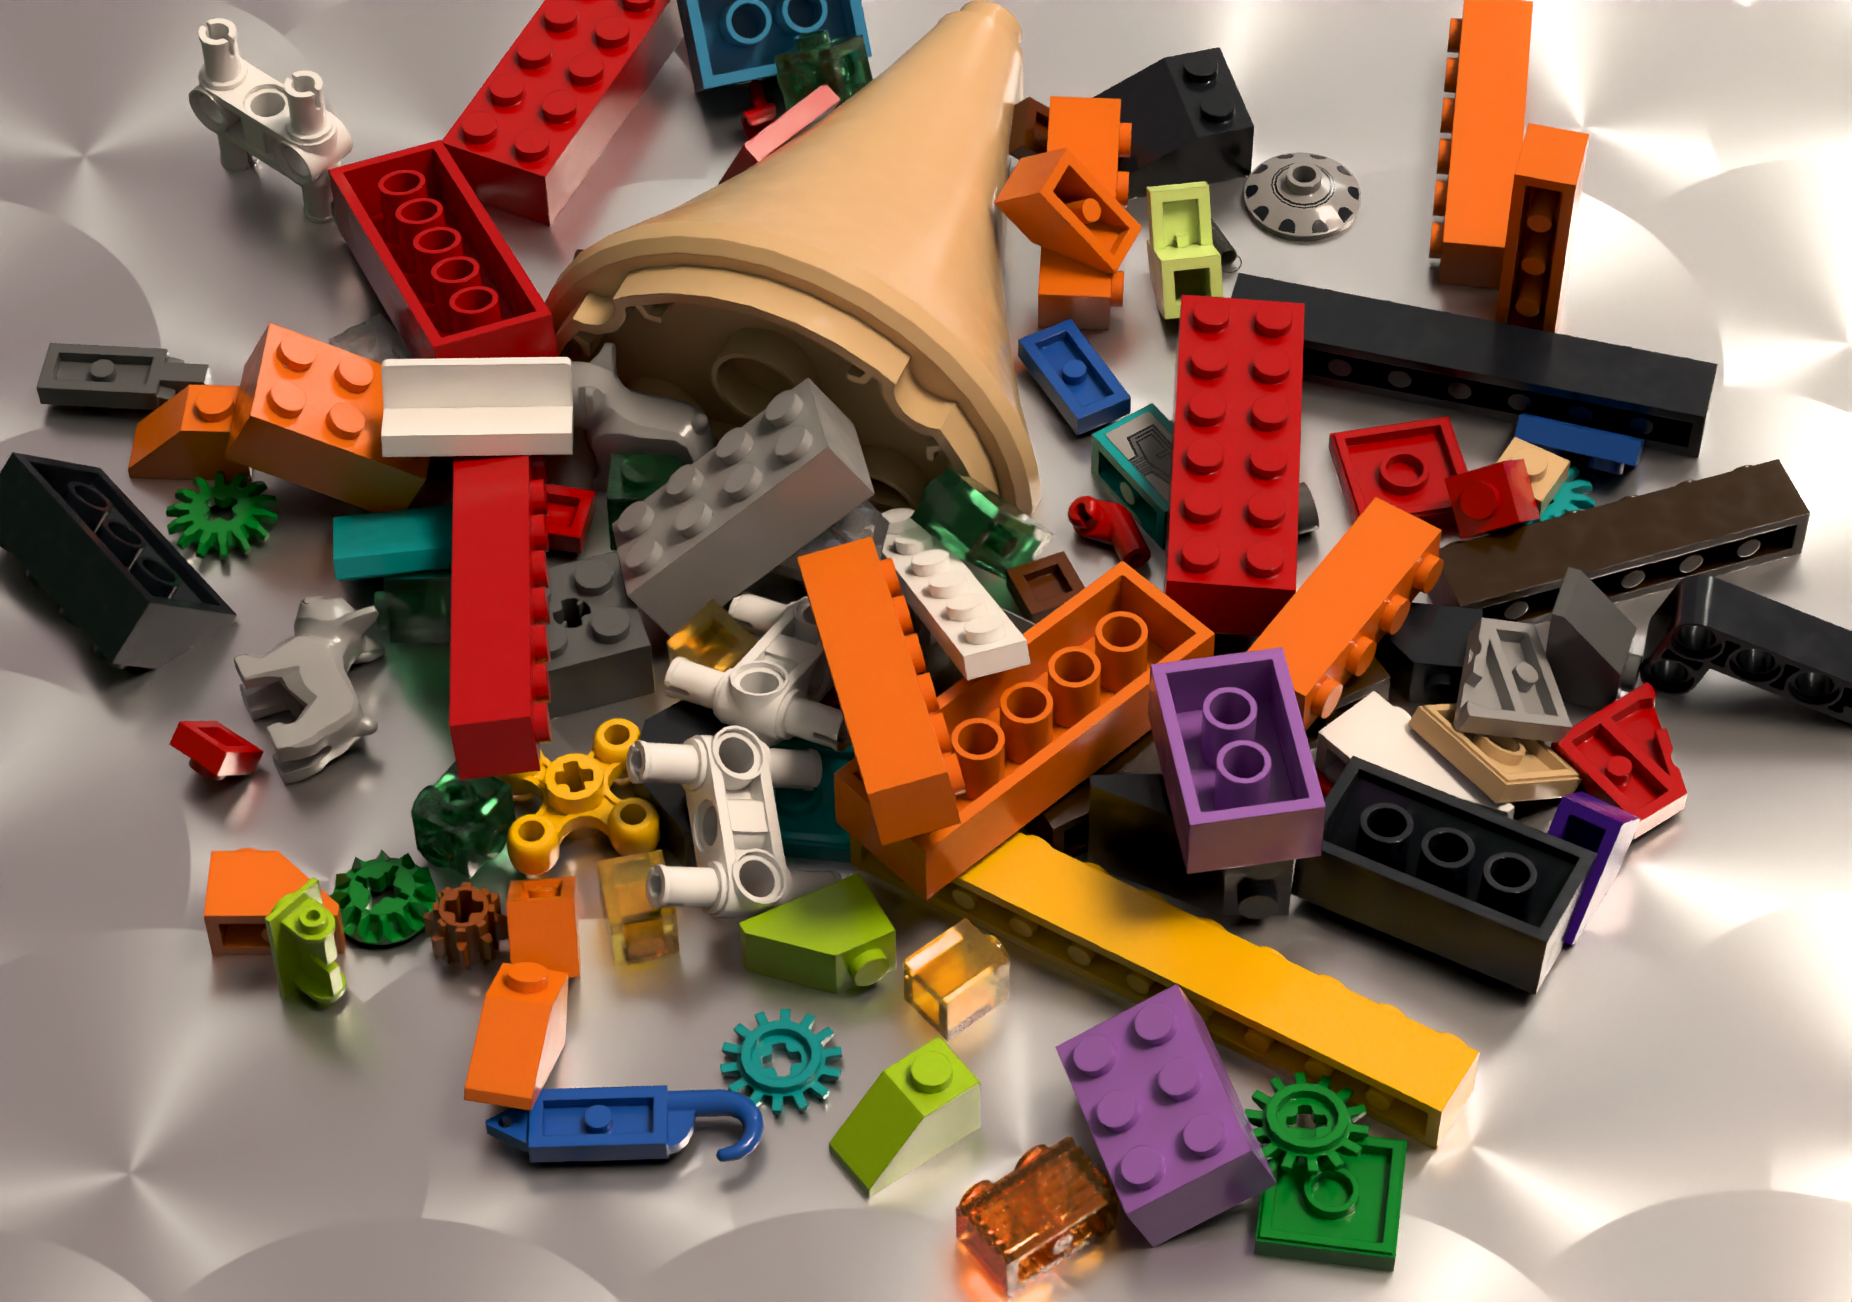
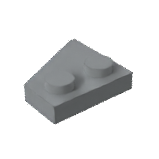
M1481 618L1469 632L1453 722L1457 732L1559 743L1573 728L1535 624Z

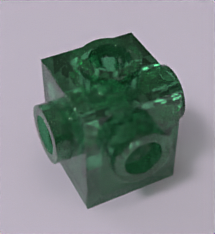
M828 30L813 31L796 36L794 38L796 47L774 56L778 72V84L783 92L787 111L821 85L823 87L828 85L841 99L835 107L836 109L873 80L862 34L829 38Z
M455 761L434 786L428 785L419 793L413 804L411 817L417 850L432 865L443 869L449 867L471 878L486 860L495 859L506 845L508 829L516 820L512 786L494 776L459 780Z

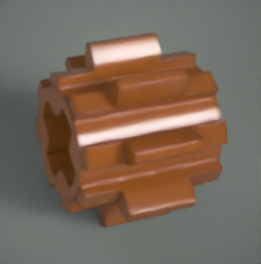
M462 882V886L453 889L447 886L442 891H439L437 893L438 902L433 903V912L424 913L423 916L426 936L431 937L434 957L436 959L442 958L448 965L451 962L459 964L461 970H471V965L479 963L485 966L490 961L495 960V950H499L500 940L509 938L507 916L501 914L499 895L496 892L491 894L485 887L481 890L474 888L472 882Z

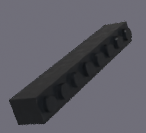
M1238 273L1231 298L1305 303L1302 379L1304 382L1516 423L1520 414L1528 413L1645 439L1644 448L1699 457L1718 364Z

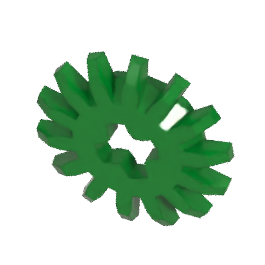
M217 471L215 486L210 487L203 478L198 476L193 479L192 484L199 494L189 489H178L175 493V498L184 503H175L167 507V517H178L167 525L169 535L184 531L177 541V546L184 550L194 542L198 545L196 557L204 559L209 550L219 551L220 560L229 559V550L239 547L244 554L253 551L249 544L253 537L264 542L270 537V534L261 526V523L277 524L278 515L266 509L277 506V500L273 495H260L268 489L263 481L252 482L245 486L249 479L247 473L240 472L232 479L230 485H226L224 472ZM231 504L234 505L232 508L233 519L226 521L219 517L212 522L209 521L211 518L210 507L217 505L221 508H226Z
M1295 1073V1084L1285 1086L1279 1077L1269 1080L1275 1093L1272 1097L1256 1090L1251 1097L1263 1111L1245 1109V1114L1250 1124L1260 1127L1253 1129L1259 1144L1269 1143L1262 1148L1266 1160L1278 1157L1285 1151L1287 1153L1281 1164L1283 1171L1289 1172L1296 1165L1298 1158L1304 1157L1309 1175H1317L1319 1171L1318 1156L1329 1167L1339 1170L1343 1168L1344 1161L1337 1152L1353 1157H1358L1361 1153L1362 1146L1351 1140L1368 1137L1369 1126L1352 1123L1367 1114L1364 1104L1347 1108L1345 1104L1354 1092L1346 1086L1336 1094L1333 1090L1329 1089L1332 1080L1330 1077L1322 1075L1319 1083L1313 1084L1306 1083L1305 1073ZM1299 1114H1310L1313 1123L1325 1124V1126L1317 1127L1315 1137L1310 1138L1302 1137L1299 1128H1288L1287 1125L1296 1124Z

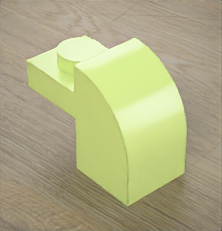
M1206 181L1146 187L1150 240H1147L1149 270L1156 304L1164 319L1179 318L1182 294L1223 297L1221 254L1213 245L1210 191Z

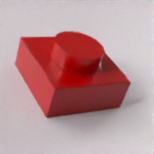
M545 483L549 516L545 517L549 549L582 554L597 508L595 491Z
M179 721L169 745L190 758L188 764L194 771L215 780H223L226 775L254 774L264 751L218 721Z

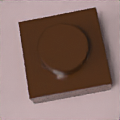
M1030 96L1014 105L1009 155L1018 160L1023 157L1047 152L1050 108Z
M1064 551L1006 570L1007 589L1024 619L1035 624L1085 588Z

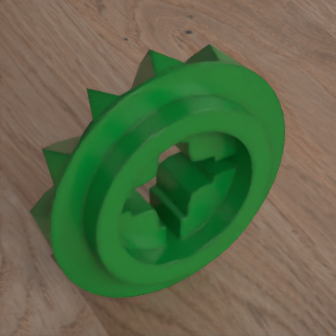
M382 849L377 858L364 862L355 857L352 868L347 873L336 874L335 888L332 895H330L339 904L344 933L358 941L376 945L400 942L417 934L425 927L424 913L433 912V903L437 902L436 888L428 867L416 865L409 853L399 859L390 858ZM393 883L395 899L384 897L379 904L375 903L373 906L371 890L382 892L387 885L391 886Z

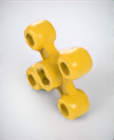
M613 718L602 723L593 735L592 749L588 756L581 753H570L560 756L551 762L543 755L540 748L541 771L494 776L498 786L505 792L513 795L532 793L543 803L536 814H527L519 817L508 829V857L513 867L519 872L527 875H540L548 872L555 866L559 858L560 844L564 837L584 839L595 835L598 831H602L609 837L613 848L620 855L630 859L648 856L656 849L660 842L661 824L659 814L654 805L639 797L622 800L610 791V787L616 779L628 777L626 767L627 753L630 745L635 744L634 741L641 738V732L633 722L623 718Z

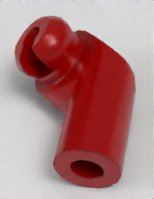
M1090 496L1076 498L1069 506V522L1079 535L1087 539L1113 545L1120 561L1123 560L1133 569L1140 568L1149 561L1151 551L1134 518L1124 506L1110 501L1094 499Z

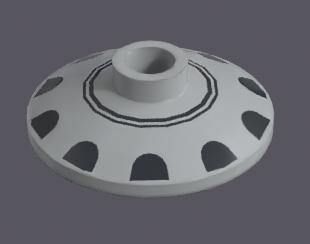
M1287 153L1264 161L1251 172L1244 187V204L1251 219L1268 233L1288 240L1315 241L1340 233L1355 220L1360 209L1361 191L1353 174L1337 161L1313 153Z

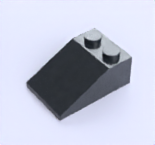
M1220 47L1164 57L1093 97L1121 99L1120 123H1132L1130 158H1119L1118 171L1129 172L1128 200L1146 197V187L1206 181L1207 184L1249 177L1251 174L1254 125Z
M1163 774L1090 775L1087 862L1099 865L1110 874L1221 916H1245L1252 919H1261L1271 915H1289L1294 860L1187 874Z

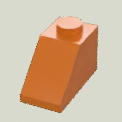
M1068 148L1020 158L994 201V204L1032 243L1107 274L1117 272L1142 229V226Z
M188 385L138 422L128 466L129 478L193 480L199 476L204 480H215L216 472L223 471L225 481H232L240 472L247 473L248 481H251L253 468L225 459L240 386Z
M241 848L236 851H211L204 921L212 955L272 954L264 918L271 913L275 904L283 896L295 893L310 879L279 851H261L254 848ZM320 888L323 907L329 910L335 918L334 940L337 954H345L346 940L339 904Z
M576 876L510 881L506 899L511 964L534 962L543 965L547 970L569 973V978L580 977L581 956Z
M534 962L502 963L485 994L464 1088V1100L532 1110L565 1045L569 973L547 970L543 965Z

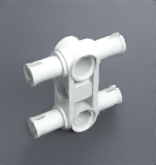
M224 18L206 21L208 31L203 25L198 30L205 63L199 71V85L189 93V102L201 123L217 134L221 164L231 171H243L250 168L248 159L252 164H255L257 159L301 186L304 201L303 211L309 221L317 224L334 221L332 212L334 215H336L328 170L343 166L342 159L353 150V142L344 124L325 109L322 78L315 72L302 70L292 73L293 80L287 77L283 85L239 56L237 29L233 22Z
M744 590L734 597L730 604L728 617L731 619L728 622V626L730 629L741 630L762 638L734 668L722 672L691 662L687 658L677 657L672 661L666 672L664 685L667 687L664 692L667 697L679 698L713 709L714 715L721 723L730 726L736 725L750 730L758 739L765 742L768 747L777 745L784 740H790L794 736L830 747L837 752H844L851 743L841 709L819 703L834 687L808 596H804L800 600L792 601L786 605Z
M736 725L724 727L714 736L695 735L685 740L683 744L648 743L636 740L634 741L635 744L630 745L627 753L626 767L628 777L632 783L681 784L685 789L697 867L655 864L654 868H650L646 878V896L651 907L702 908L704 913L709 914V916L713 917L716 922L724 927L739 929V922L842 879L836 870H789L785 862L773 788L813 791L814 787H818L823 769L821 756L816 749L769 748L753 732Z

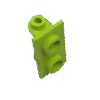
M313 877L295 893L283 896L275 904L271 913L264 919L280 997L285 1000L299 988L313 1000L328 1005L335 1003L346 990V978L340 970L339 964L334 961L338 957L334 940L335 918L329 910L323 907L319 880Z

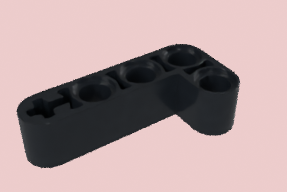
M1692 575L1683 578L1651 617L1647 628L1640 677L1643 683L1648 682L1656 693L1666 695L1688 693L1696 687L1708 670L1712 669L1852 724V631L1708 575Z

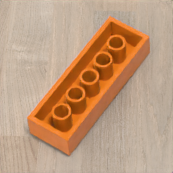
M1122 560L1022 634L1027 640L1031 664L971 680H966L964 677L937 697L940 711L929 715L943 713L953 752L942 754V756L956 753L967 792L954 796L961 821L960 824L881 846L856 758L834 773L836 823L925 900H928L1150 731L1151 725L1148 717L1150 665L1214 656L1215 633Z

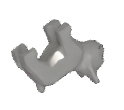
M606 342L599 354L589 363L571 362L573 428L581 427L584 429L588 448L596 460L597 465L592 480L594 490L619 494L626 481L627 467L663 462L674 473L684 465L693 464L717 446L719 441L715 437L708 417L702 409L686 401L662 397L640 390H631L622 385L617 376V351L614 343Z
M311 596L302 599L294 622L295 634L293 637L279 643L270 652L262 656L242 654L234 657L235 668L243 682L239 685L241 696L252 720L284 711H290L297 718L295 722L290 724L278 722L266 727L276 752L272 755L273 762L284 784L297 783L320 772L330 760L343 754L360 740L361 736L372 735L377 731V721L365 717L359 699L347 676L351 665L371 662L382 656L385 652V648L380 642L364 634L379 615L374 605L355 611L341 597Z

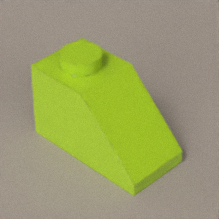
M859 872L739 922L741 962L748 972L839 994L855 986L871 985L879 981L886 973L896 969V930Z
M938 1036L882 1071L829 1142V1151L870 1198L980 1128V1081Z

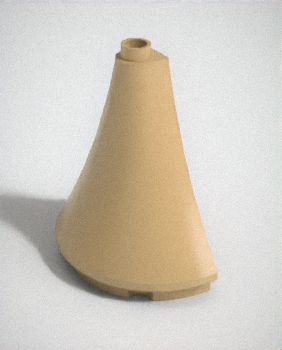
M974 0L966 3L960 11H954L942 17L934 28L889 68L822 120L755 165L674 209L610 234L580 252L560 274L545 301L553 317L558 357H568L571 359V362L589 363L599 354L606 342L614 343L617 351V376L622 385L631 390H640L662 397L686 401L697 406L708 417V421L718 441L728 431L744 426L764 411L771 400L779 393L792 390L806 378H809L855 425L875 492L872 497L861 504L862 506L882 512L895 508L920 509L935 528L986 544L990 543L1003 516L1019 520L1032 515L1041 500L1038 466L1019 399L1007 327L1004 273L1007 216L994 204L1009 178L1012 156L1009 155V142L1014 105L1023 100V53L1020 48L1022 30L1016 18L1004 7L990 1Z

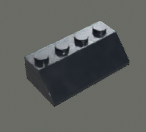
M12 452L0 472V547L14 554L27 569L25 572L26 577L34 585L47 591L60 605L59 612L61 616L73 626L80 628L95 644L93 650L101 660L120 669H125L127 666L157 669L232 624L237 614L101 468Z
M1352 756L1324 800L1326 810L1321 856L1296 859L1291 894L1536 995L1563 947L1595 866L1598 853Z

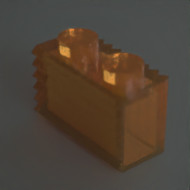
M1067 1136L1050 1148L1045 1144L1034 1146L1019 1159L1014 1171L997 1182L993 1183L991 1180L986 1179L969 1188L962 1196L959 1206L956 1207V1238L1006 1295H1013L1018 1288H1024L1029 1281H1035L1040 1274H1046L1051 1266H1058L1062 1259H1069L1073 1252H1080L1084 1245H1090L1096 1237L1101 1238L1107 1230H1113L1118 1224L1119 1197L1114 1185L1110 1184L1107 1175L1102 1174L1098 1165H1093L1090 1157L1084 1154L1081 1146H1076L1073 1138Z

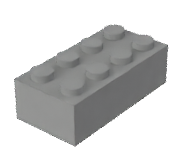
M806 378L792 390L783 391L775 396L764 411L744 426L728 431L720 439L716 447L696 462L684 465L676 470L665 485L645 500L634 502L628 506L619 519L612 524L627 596L676 641L872 497L875 492L854 423L809 378Z

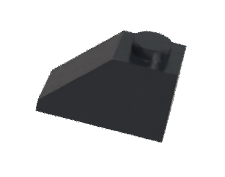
M1411 602L1409 613L1401 628L1394 635L1386 633L1377 644L1374 655L1391 676L1390 685L1411 703L1431 705L1457 703L1468 635L1482 618L1483 609Z

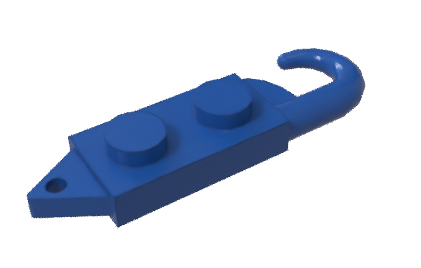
M667 1085L542 1089L531 1111L509 1108L485 1122L487 1134L529 1153L530 1162L667 1159L669 1154L679 1152L689 1142L694 1132L696 1117L719 1116L736 1118L743 1125L744 1131L741 1139L732 1146L719 1149L716 1154L720 1162L735 1161L752 1153L759 1145L764 1131L761 1111L753 1100L739 1092L724 1089L668 1091Z

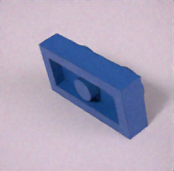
M1071 318L1018 340V357L1077 435L1130 414V395Z
M1528 413L1519 415L1514 437L1562 458L1564 450L1587 455V467L1616 474H1623L1625 464L1636 466L1640 463L1645 439Z

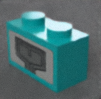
M1151 403L1092 434L1091 473L1120 505L1128 509L1134 520L1164 550L1166 549L1172 420L1169 421Z

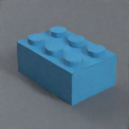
M677 0L695 92L862 60L872 56L861 0Z

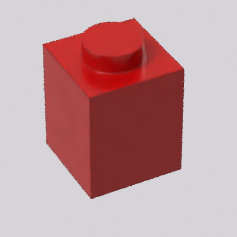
M1524 459L1502 461L1444 478L1461 539L1483 536L1540 519Z

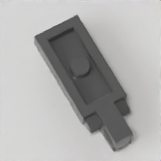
M49 343L36 389L41 404L156 410L188 385H213L209 364L184 363V360L170 357L168 349Z

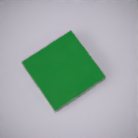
M1295 1127L1300 1129L1302 1137H1315L1316 1129ZM1375 1136L1351 1140L1362 1146V1151L1358 1157L1346 1156L1337 1152L1344 1161L1343 1168L1335 1170L1318 1156L1319 1171L1317 1175H1309L1304 1157H1299L1296 1165L1289 1172L1283 1171L1281 1164L1287 1153L1285 1151L1278 1157L1267 1160L1277 1184L1261 1192L1254 1254L1394 1271L1407 1140Z

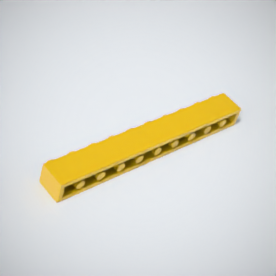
M1017 831L928 900H925L1137 1004L1178 984L1203 1018L1213 1041L1295 1080V1073H1305L1306 1083L1318 1084L1322 1075L1330 1077L1332 1080L1329 1089L1333 1090L1336 1094L1346 1086L1354 1092L1345 1104L1346 1106L1353 1107L1364 1104L1367 1111L1366 1116L1434 1149L1438 1148L1474 1090L1480 1052L1468 1047L1457 1036L1446 1032L1439 1033L1407 1018L1404 1013L1392 1005L1378 1004L1347 989L1340 981L1331 976L1317 975L1286 960L1282 954L1270 947L1257 946L1226 931L1222 925L1212 919L1198 918L1169 904L1162 896L1153 891L1140 890L1110 876L1106 870L1091 862L1083 863L1052 848L1049 843L1038 836L1025 835ZM850 835L851 865L925 900Z

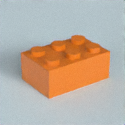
M269 323L244 365L225 459L374 513L407 509L426 481L430 457H382L381 430L384 409L381 378L382 364Z

